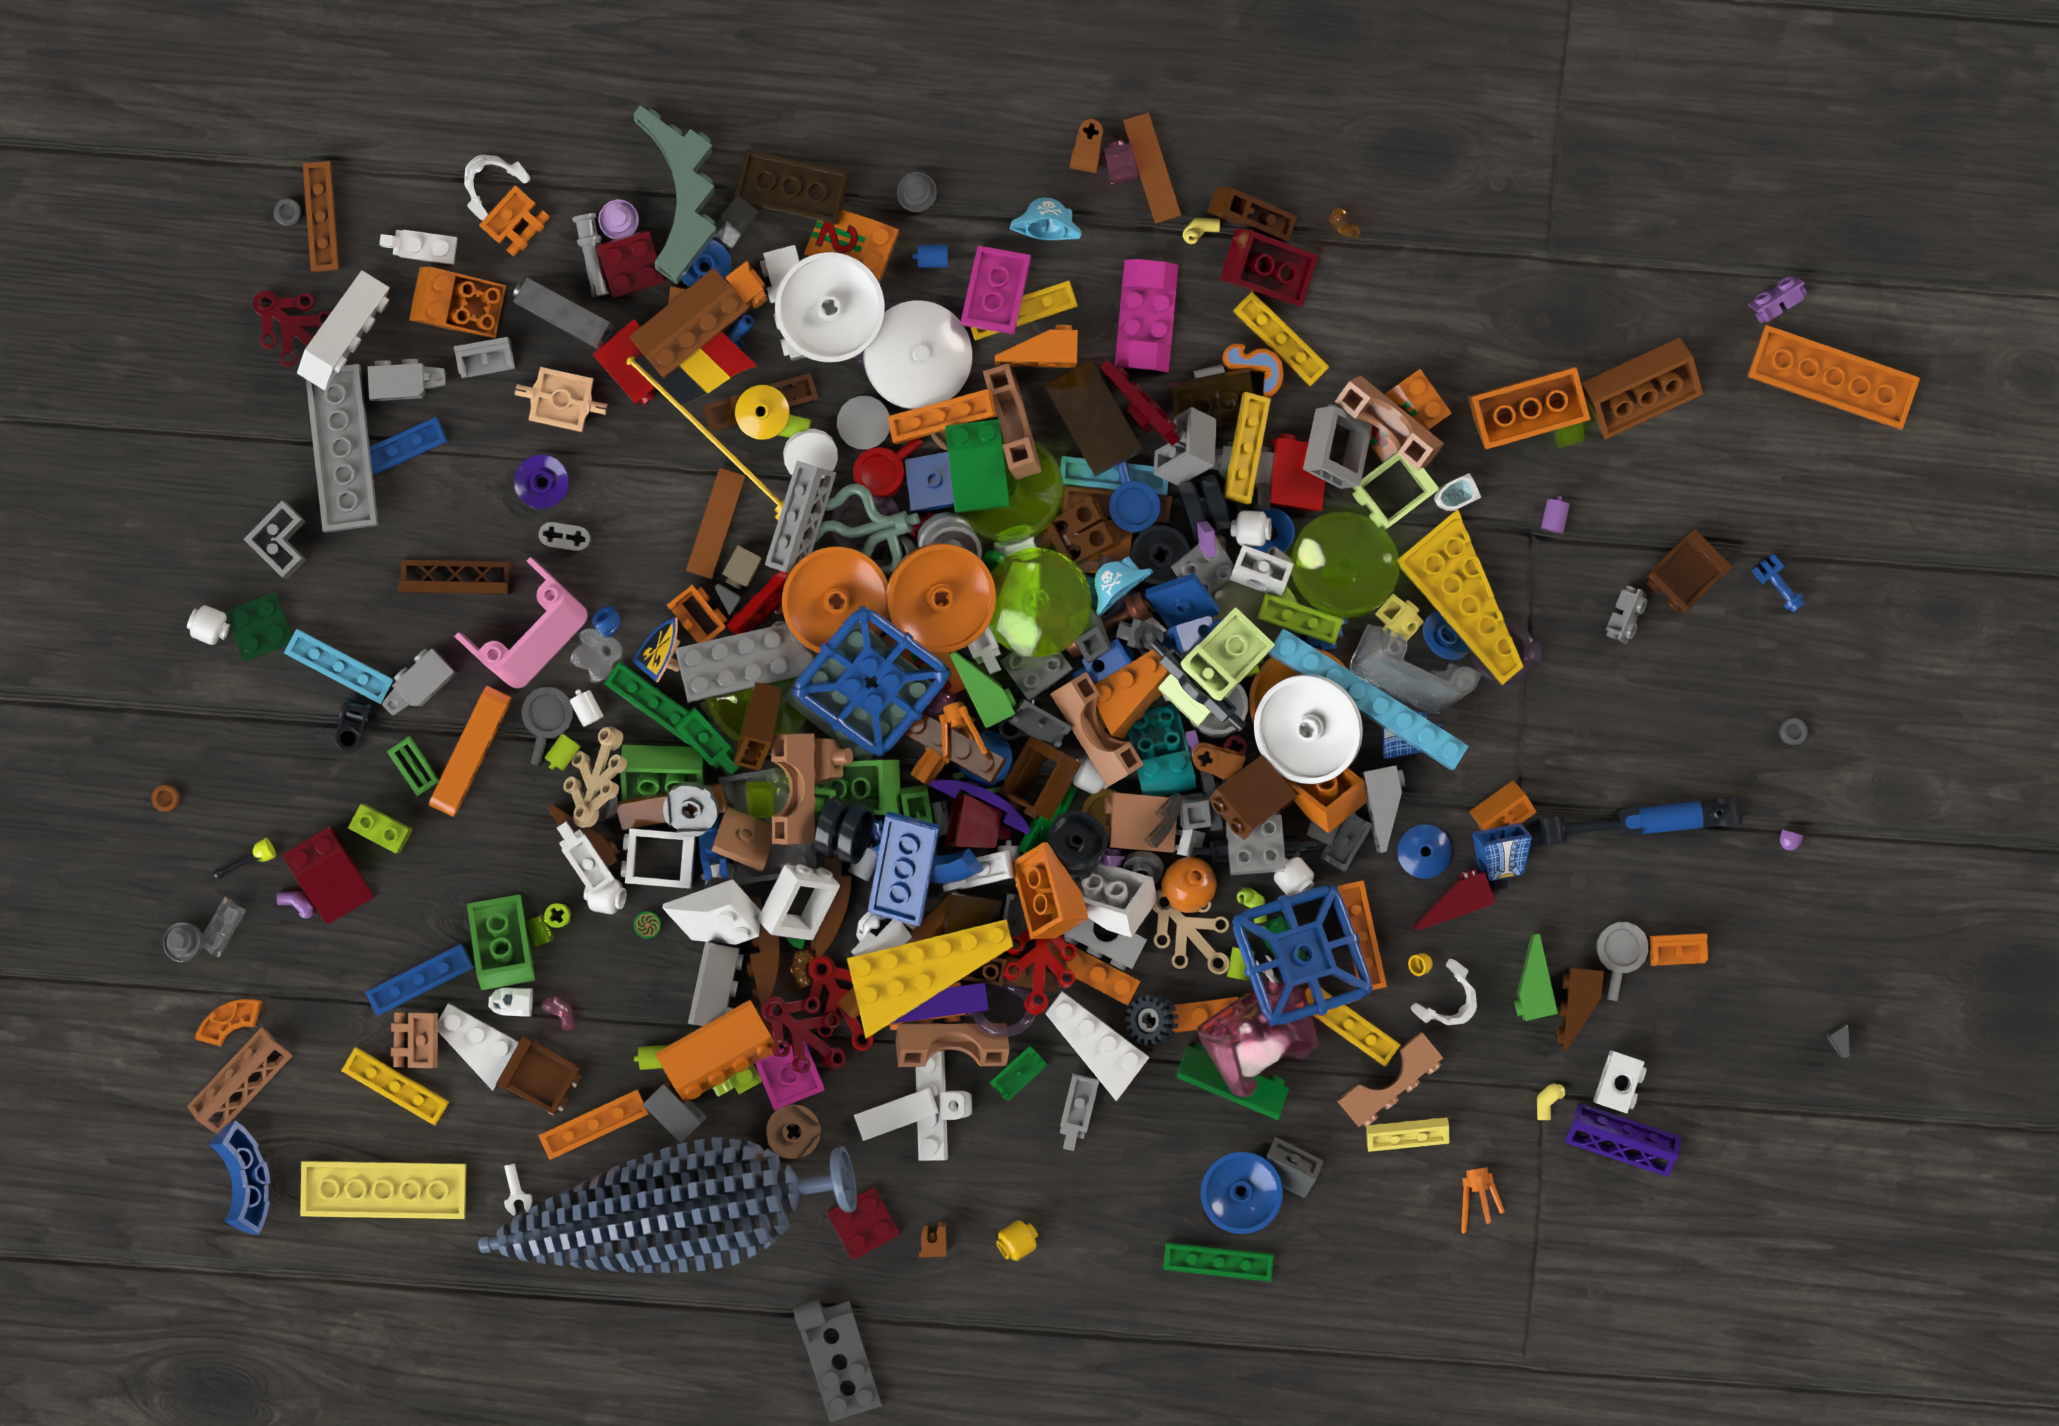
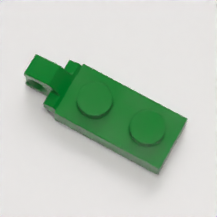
M695 707L674 725L711 766L717 769L722 765L730 775L739 769L738 765H735L730 757L734 753L731 749L732 747Z

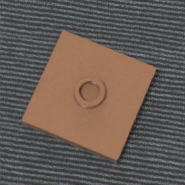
M728 807L727 811L723 814L711 851L762 872L772 845V825Z

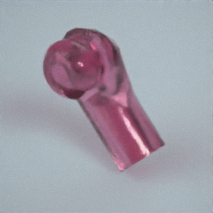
M550 996L544 999L542 1003L543 1010L546 1013L551 1012L560 1017L562 1031L576 1028L572 1007L568 1002L557 996Z

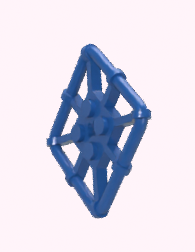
M861 606L859 610L854 611L828 642H824L821 645V651L798 677L795 686L792 687L793 695L803 705L830 724V728L834 731L839 730L863 749L872 754H877L878 757L884 756L883 753L893 748L914 721L920 720L923 716L921 713L944 687L951 675L950 669L939 658L913 640V636L910 633H904L877 612L866 609V606ZM861 620L864 646L853 660H850L836 648ZM868 620L898 641L886 656L870 645ZM907 648L933 668L906 672L893 663V661L903 649ZM829 657L846 667L836 680L808 683ZM874 675L877 676V685L866 686L865 677L872 678ZM935 678V681L914 706L897 695L908 681ZM837 690L850 700L835 715L808 694ZM891 701L907 714L882 742L879 715ZM857 705L872 716L875 743L845 722V719Z
M1333 885L1316 887L1288 897L1286 895L1279 896L1278 900L1247 909L1239 915H1235L1232 920L1234 935L1246 966V970H1244L1246 977H1250L1260 1009L1267 1019V1023L1272 1026L1275 1024H1287L1315 1014H1326L1327 1010L1370 995L1373 989L1370 974L1358 943L1360 940L1358 933L1355 934L1343 898L1337 891L1338 888ZM1324 897L1314 921L1299 927L1292 907ZM1333 902L1345 937L1328 942L1322 923ZM1281 910L1289 930L1274 934L1249 920ZM1244 929L1270 942L1276 960L1257 965ZM1348 945L1359 978L1336 966L1331 949ZM1302 947L1303 951L1309 952L1306 962L1298 958V948ZM1278 967L1284 987L1274 1009H1272L1260 972ZM1332 975L1355 987L1356 990L1324 1000L1317 979ZM1308 982L1314 1003L1282 1013L1293 987Z

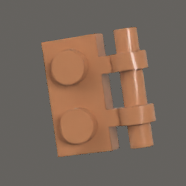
M394 1012V1023H391V1032H394V1047L391 1048V1056H394L393 1067H404V1057H408V1068H437L438 1013H408V1023H405V1012ZM405 1032H408V1048L405 1047Z

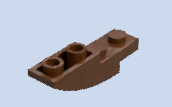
M838 855L834 858L827 856L825 858V869H830V872L833 874L832 877L839 883L840 887L817 934L811 940V950L816 951V957H821L833 942L842 925L849 905L853 876L842 875L843 861L839 860Z
M762 897L750 898L762 911ZM760 923L759 937L752 939L754 947H759L760 952L750 954L751 960H747L746 963L749 976L755 977L756 986L752 987L755 1003L760 1002L762 1007L764 1001L772 997L780 967L781 947L780 936L771 935Z
M1003 953L961 980L997 986L1007 984L1032 989L1034 963L1022 971L1017 980L1011 981L1005 977L1004 969L1009 963L1020 960L1023 955ZM1046 966L1044 991L1057 993V977ZM1015 968L1008 969L1011 975H1017Z

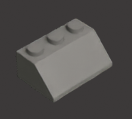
M715 942L705 943L688 1024L704 1026L733 1010L728 1005L730 997H735L738 981H734L736 970L741 971L744 955L739 954L741 948Z

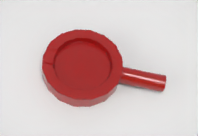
M920 438L910 440L896 453L882 447L871 448L863 452L855 461L853 468L855 484L865 486L874 499H884L894 495L902 487L905 478L902 461L923 445Z

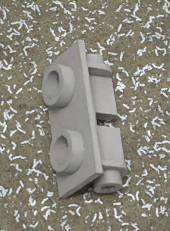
M1626 586L1625 590L1622 589L1615 607L1623 610V615L1612 613L1606 627L1608 631L1606 636L1615 640L1618 637L1621 642L1627 645L1628 640L1632 639L1636 633V621L1639 614H1642L1647 606V594L1631 586Z

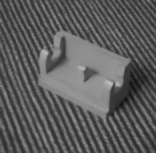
M508 337L454 346L461 378L516 369L511 340Z

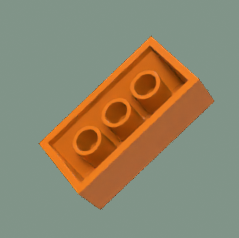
M1577 367L1565 368L1467 396L1475 425L1485 449L1591 420Z
M749 1000L660 1050L655 1055L677 1093L684 1102H687L690 1099L699 1097L713 1086L722 1084L736 1073L745 1071L750 1065L759 1060L770 1057L773 1054L772 1032L752 1001Z

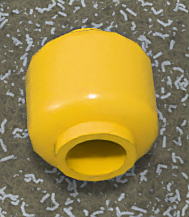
M1016 1220L999 1231V1240L996 1241V1244L1006 1259L1011 1258L1012 1260L1019 1261L1036 1249L1035 1238L1038 1237V1234L1032 1224L1028 1223L1026 1225L1024 1222Z

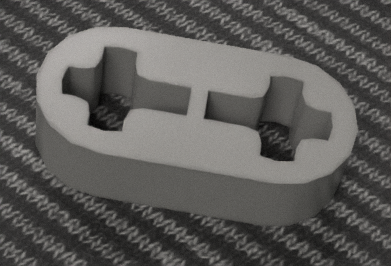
M548 522L543 524L539 530L540 541L544 545L553 548L583 551L588 548L591 542L589 532L580 526ZM551 527H555L554 531L563 534V538H553L552 542H548L549 539L544 536L545 531H550ZM577 531H581V536L585 537L586 540L585 542H580L579 546L576 547L574 541L567 540V535L576 536Z

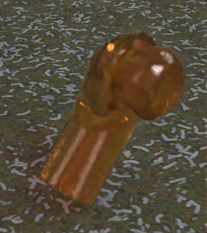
M1335 207L1333 213L1329 214V222L1340 235L1357 239L1361 234L1360 228L1345 222L1344 219L1347 216V212L1339 207Z
M807 948L794 953L791 971L799 989L811 985L805 968L807 963L813 961V955L810 949Z

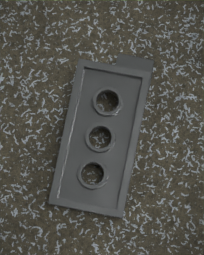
M819 1298L792 1306L829 1421L833 1422L882 1406L850 1301L823 1309ZM826 1329H836L839 1332L838 1341L835 1343L827 1342L824 1339V1331ZM837 1354H842L847 1358V1366L843 1369H837L832 1364V1358ZM845 1380H851L856 1386L855 1392L851 1395H845L840 1390V1384Z

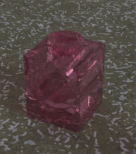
M1117 141L1108 144L1109 148L1104 149V156L1111 185L1137 179L1138 171L1131 143L1124 144V141Z

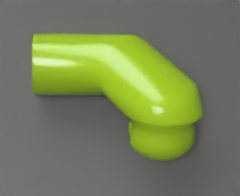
M1243 888L1237 893L1238 902L1249 908L1265 904L1264 897L1251 888ZM1267 915L1255 918L1254 923L1267 922Z

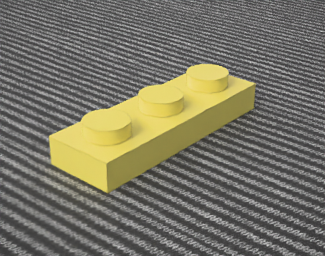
M1448 1117L1366 1126L1368 1152L1449 1144Z

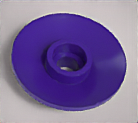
M534 455L527 458L519 465L514 477V486L518 497L525 504L536 509H547L557 505L566 495L569 485V478L565 467L557 459L548 455ZM542 477L547 479V485L543 488L538 486V480Z

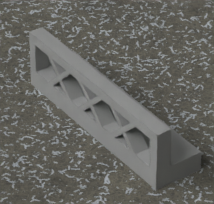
M796 462L767 555L766 566L790 573L798 556H800V561L812 553L836 472L804 462ZM825 475L823 485L819 488L821 477ZM816 503L815 511L811 514L812 507ZM808 529L807 536L803 540L804 532Z

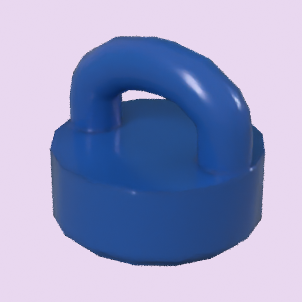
M607 606L595 613L592 618V624L604 637H609L618 630L620 616L614 607Z

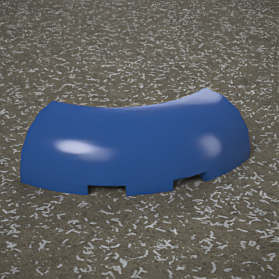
M881 839L873 843L871 846L872 850L876 853L877 856L879 853ZM968 847L957 853L935 856L930 883L947 884L963 881L981 873L984 869Z
M232 1121L221 1129L209 1145L224 1160L232 1180V1203L225 1222L243 1232L258 1235L265 1223L270 1201H268V1184H271L267 1163L263 1161L261 1153L257 1148L259 1145L252 1135L237 1121Z

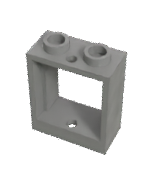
M1329 404L1328 407L1317 408L1303 470L1340 489L1360 486L1373 425L1363 420L1355 419L1337 404ZM1336 424L1350 430L1343 466L1329 459Z

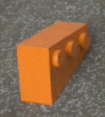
M1154 650L1095 684L1100 693L1097 708L1111 736L1123 739L1128 734L1127 731L1132 725L1143 717L1145 710L1154 700L1157 701L1162 695L1158 689L1171 673L1159 662L1161 657Z

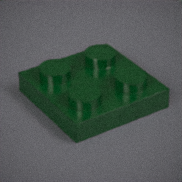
M276 592L224 611L243 662L251 661L288 646L293 636Z

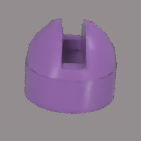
M1782 830L1780 835V843L1786 850L1797 849L1803 839V835Z

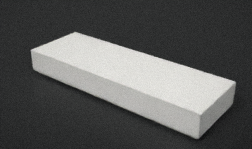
M927 1088L858 1113L854 1117L864 1141L931 1117L939 1112L931 1090Z

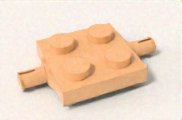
M540 367L538 379L533 388L517 384L516 389L526 392L515 390V396L530 398L531 411L529 421L583 432L585 419L589 412L606 415V410L596 407L605 409L608 407L607 403L592 401L593 378Z

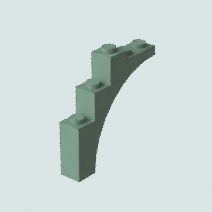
M640 105L634 112V122L651 136L663 152L672 172L677 198L674 225L665 247L655 261V269L675 284H678L716 235L715 222L703 213L701 216L698 214L714 194L713 181L702 172L699 175L696 173L711 155L712 144H710L711 140L700 131L695 133L690 129L683 137L682 131L675 125H666L660 120L661 116L651 108L646 110Z

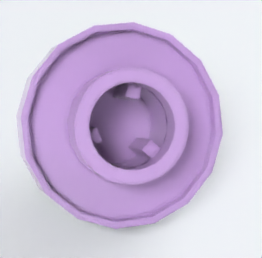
M617 199L610 201L603 206L599 213L598 221L601 230L613 240L634 234L638 228V213L633 205L625 200Z

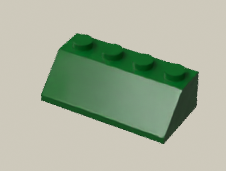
M1195 1042L1194 1047L1187 1045L1175 1073L1177 1078L1279 1120L1289 1088L1284 1086L1286 1080L1270 1074L1269 1079L1259 1075L1260 1069L1245 1064L1244 1068L1234 1064L1235 1059L1220 1053L1219 1057L1209 1054L1210 1048Z

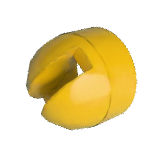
M1418 953L1410 957L1408 965L1410 971L1415 976H1422L1432 969L1433 963L1430 956L1425 953Z

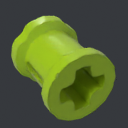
M552 904L545 911V920L551 927L560 928L570 922L571 910L566 904ZM554 909L564 911V914L561 916L562 922L552 919Z

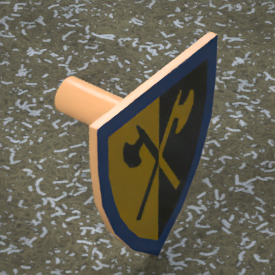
M676 617L656 628L642 644L632 661L656 682H659L666 667L675 672L680 670L678 661L671 658L681 642L676 639L678 632V618Z

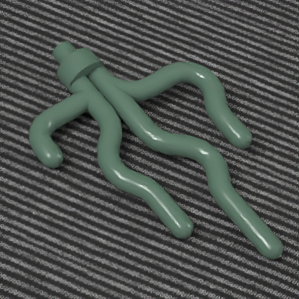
M857 483L849 484L843 487L835 497L828 499L824 512L841 506L849 496L856 494L862 498L865 510L873 522L851 528L834 520L824 521L820 524L815 543L828 531H834L850 539L874 533L866 540L860 552L870 557L875 546L879 542L887 540L893 561L890 565L882 567L881 570L885 577L891 576L896 566L903 559V553L897 536L911 532L912 525L920 523L917 513L908 515L905 511L891 516L881 515L876 509L870 491L865 486Z

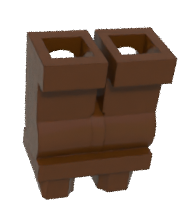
M1088 497L1054 520L1044 524L1046 529L1035 536L1042 549H1046L1053 544L1055 545L1058 553L1047 558L1053 571L1065 568L1074 569L1094 556L1121 544L1110 522H1105L1108 518L1097 498Z

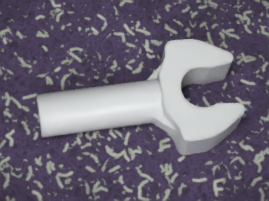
M515 1163L504 1166L511 1192L509 1198L504 1201L505 1208L513 1216L516 1215L514 1203L520 1199L524 1203L525 1211L529 1212L533 1202L532 1195L521 1191Z

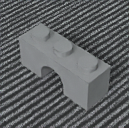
M1091 919L1067 931L1062 937L1063 940L1075 946L1078 942L1088 946L1086 952L1098 958H1101L1102 954L1112 958L1110 964L1125 971L1126 967L1133 968L1147 939L1135 933L1132 937L1118 934L1111 941L1099 940L1093 931L1095 922Z

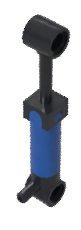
M1740 797L1616 810L1617 818L1567 824L1565 823L1564 816L1537 818L1540 846L1567 843V834L1619 829V837L1743 824Z

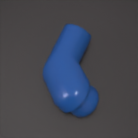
M744 315L727 335L739 349H742L744 346L741 338L754 325V318L750 315Z

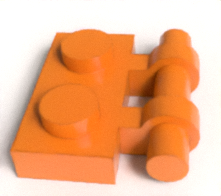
M515 185L479 226L499 244L507 237L512 240V244L506 251L514 257L520 250H524L528 246L527 242L537 231L540 233L545 227L543 224L550 216L543 210L536 217L529 212L536 206V203ZM525 219L529 225L518 236L513 230Z

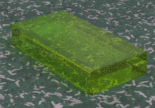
M746 782V801L749 816L754 818H772L775 815L773 782Z

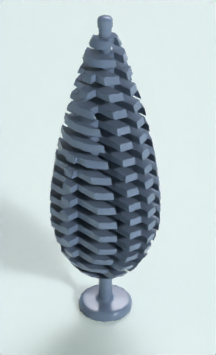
M712 1137L713 1150L707 1151L705 1139L694 1141L695 1154H690L688 1143L685 1142L677 1144L678 1157H673L671 1147H666L660 1150L662 1160L656 1161L655 1153H649L643 1156V1164H639L638 1159H632L627 1161V1167L615 1166L608 1171L607 1175L600 1173L593 1177L591 1182L584 1180L578 1183L574 1190L571 1187L559 1194L561 1195L563 1208L558 1209L556 1196H552L545 1200L547 1211L541 1214L540 1205L530 1208V1215H527V1218L521 1213L512 1219L511 1228L505 1223L497 1229V1236L479 1238L478 1247L482 1253L499 1249L501 1255L510 1258L514 1256L515 1250L518 1259L521 1261L530 1262L532 1257L536 1256L537 1262L549 1264L548 1255L553 1253L555 1265L567 1266L565 1252H570L571 1266L581 1269L588 1266L592 1270L600 1271L603 1268H607L610 1271L619 1272L623 1268L626 1269V1272L637 1273L638 1268L643 1266L644 1273H656L655 1265L661 1264L663 1273H672V1263L678 1262L680 1272H691L690 1259H695L697 1271H707L708 1256H713L715 1269L726 1267L725 1253H730L731 1264L734 1266L743 1263L741 1250L747 1249L748 1258H753L759 1254L758 1247L764 1244L765 1250H768L776 1242L778 1233L783 1235L791 1225L788 1212H798L802 1195L834 1190L839 1207L846 1213L854 1212L857 1204V1191L853 1167L846 1148L839 1146L834 1148L830 1155V1174L799 1179L791 1166L787 1165L786 1170H781L780 1156L768 1148L763 1151L761 1146L751 1141H747L748 1146L742 1148L741 1140L729 1138L730 1148H724L723 1138ZM768 1160L770 1170L764 1171L763 1161ZM750 1164L751 1173H747L746 1165ZM728 1168H733L734 1176L729 1175ZM711 1171H716L717 1179H712ZM694 1174L699 1175V1182H695ZM677 1177H681L682 1185H678ZM661 1180H664L665 1188H661ZM644 1183H647L648 1192L644 1191ZM626 1186H630L631 1195H627ZM609 1189L613 1190L614 1198H610ZM576 1192H578L579 1198L578 1205H576L575 1195L577 1194ZM592 1192H595L597 1201H593ZM777 1215L779 1226L773 1227L772 1216ZM754 1219H759L760 1228L756 1229ZM737 1222H742L743 1231L739 1232ZM720 1225L725 1226L726 1234L721 1235ZM703 1228H707L708 1237L704 1238ZM686 1231H690L691 1240L687 1241ZM669 1234H673L674 1244H670ZM654 1237L656 1238L657 1247L652 1245V1238ZM638 1240L640 1250H636L634 1241ZM619 1243H621L622 1253L620 1254L618 1252L617 1245ZM601 1246H604V1251H605V1256H604V1257H602V1255H601V1249H600ZM583 1249H587L588 1260L584 1259Z

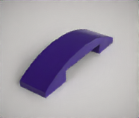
M932 779L928 783V785L956 798L959 790L962 789L1004 810L1005 812L1001 818L1002 822L1026 834L1030 831L1022 816L1009 803L989 790L954 779Z

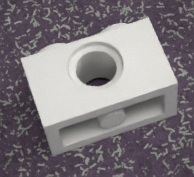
M1243 545L1230 580L1281 598L1294 564Z
M1610 1050L1593 1102L1624 1113H1628L1629 1108L1633 1109L1638 1094L1634 1093L1637 1083H1642L1646 1074V1068L1643 1067L1644 1061ZM1620 1075H1625L1628 1079L1627 1087L1623 1090H1617L1614 1084L1615 1079Z

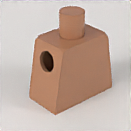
M814 738V769L816 773L814 787L842 778L843 765L852 763L853 754L850 748L841 749L838 739Z

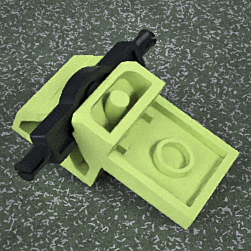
M1235 607L1185 658L1175 648L1169 650L1158 638L1149 647L1161 657L1159 662L1171 673L1158 690L1187 718L1199 727L1213 713L1221 722L1224 723L1227 720L1240 732L1247 723L1234 713L1237 708L1227 697L1236 689V686L1275 647V644Z

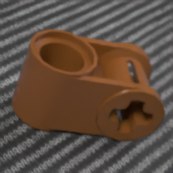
M1088 119L1080 125L1072 151L1070 169L1096 174L1103 136L1102 125L1097 120ZM1089 126H1093L1094 131L1098 133V135H1093L1092 139H1088L1087 134L1083 132Z
M1205 742L1198 743L1191 751V757L1197 769L1224 780L1230 779L1241 771L1246 758L1245 755L1237 751ZM1205 751H1208L1210 759H1205L1204 762H1201L1198 755H1203Z

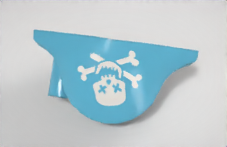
M1038 198L1034 200L1026 212L1012 220L1010 229L1042 240L1080 239L1081 230L1072 222V210L1066 209L1059 201L1052 198Z
M1129 556L1122 561H1114L1103 565L1095 576V588L1098 595L1096 614L1101 616L1126 593L1153 573L1151 569H1138Z

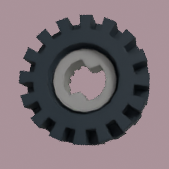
M1141 996L1138 1000L1131 1003L1133 1007L1127 1009V1012L1131 1014V1016L1125 1017V1021H1130V1025L1126 1026L1127 1031H1133L1130 1036L1137 1038L1136 1042L1144 1043V1045L1162 1044V1042H1168L1170 1040L1169 1037L1175 1035L1172 1029L1178 1028V1024L1174 1023V1019H1179L1178 1014H1173V1011L1177 1010L1174 1005L1169 1006L1171 1001L1164 999L1163 996ZM1150 1014L1151 1017L1156 1018V1023L1153 1027L1151 1023H1147Z

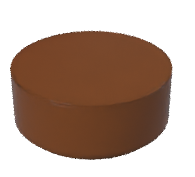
M161 785L153 791L151 801L157 810L170 812L179 805L180 794L171 785Z

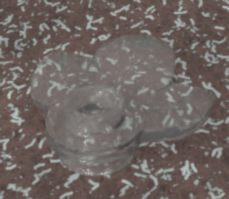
M590 628L580 631L579 637L583 645L573 651L570 662L578 668L589 669L591 683L600 682L610 675L613 663L619 660L622 653L621 645L615 638L604 637L596 629ZM605 646L611 649L609 656L604 653Z

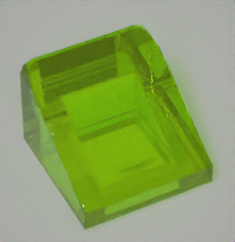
M1583 422L1553 430L1559 448L1584 441Z
M544 915L526 922L535 946L553 941L552 931Z

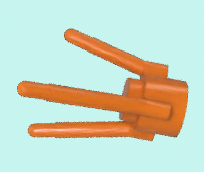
M955 702L943 708L944 714L939 716L942 726L943 756L948 755V725H951L952 729L962 727L965 736L974 741V737L981 752L987 754V749L968 714L964 702Z
M1487 1167L1467 1170V1178H1462L1464 1186L1462 1233L1467 1232L1470 1187H1472V1192L1479 1191L1487 1224L1491 1223L1485 1190H1488V1186L1501 1214L1505 1212L1494 1185L1492 1173L1488 1174Z

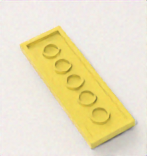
M301 1162L300 1216L465 1219L466 1164Z

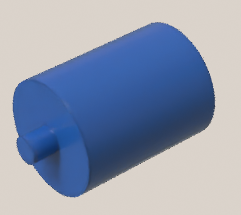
M918 245V254H912V259H918V268L948 267V245Z

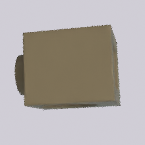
M737 545L722 573L728 577L725 582L739 590L742 585L748 588L763 559Z

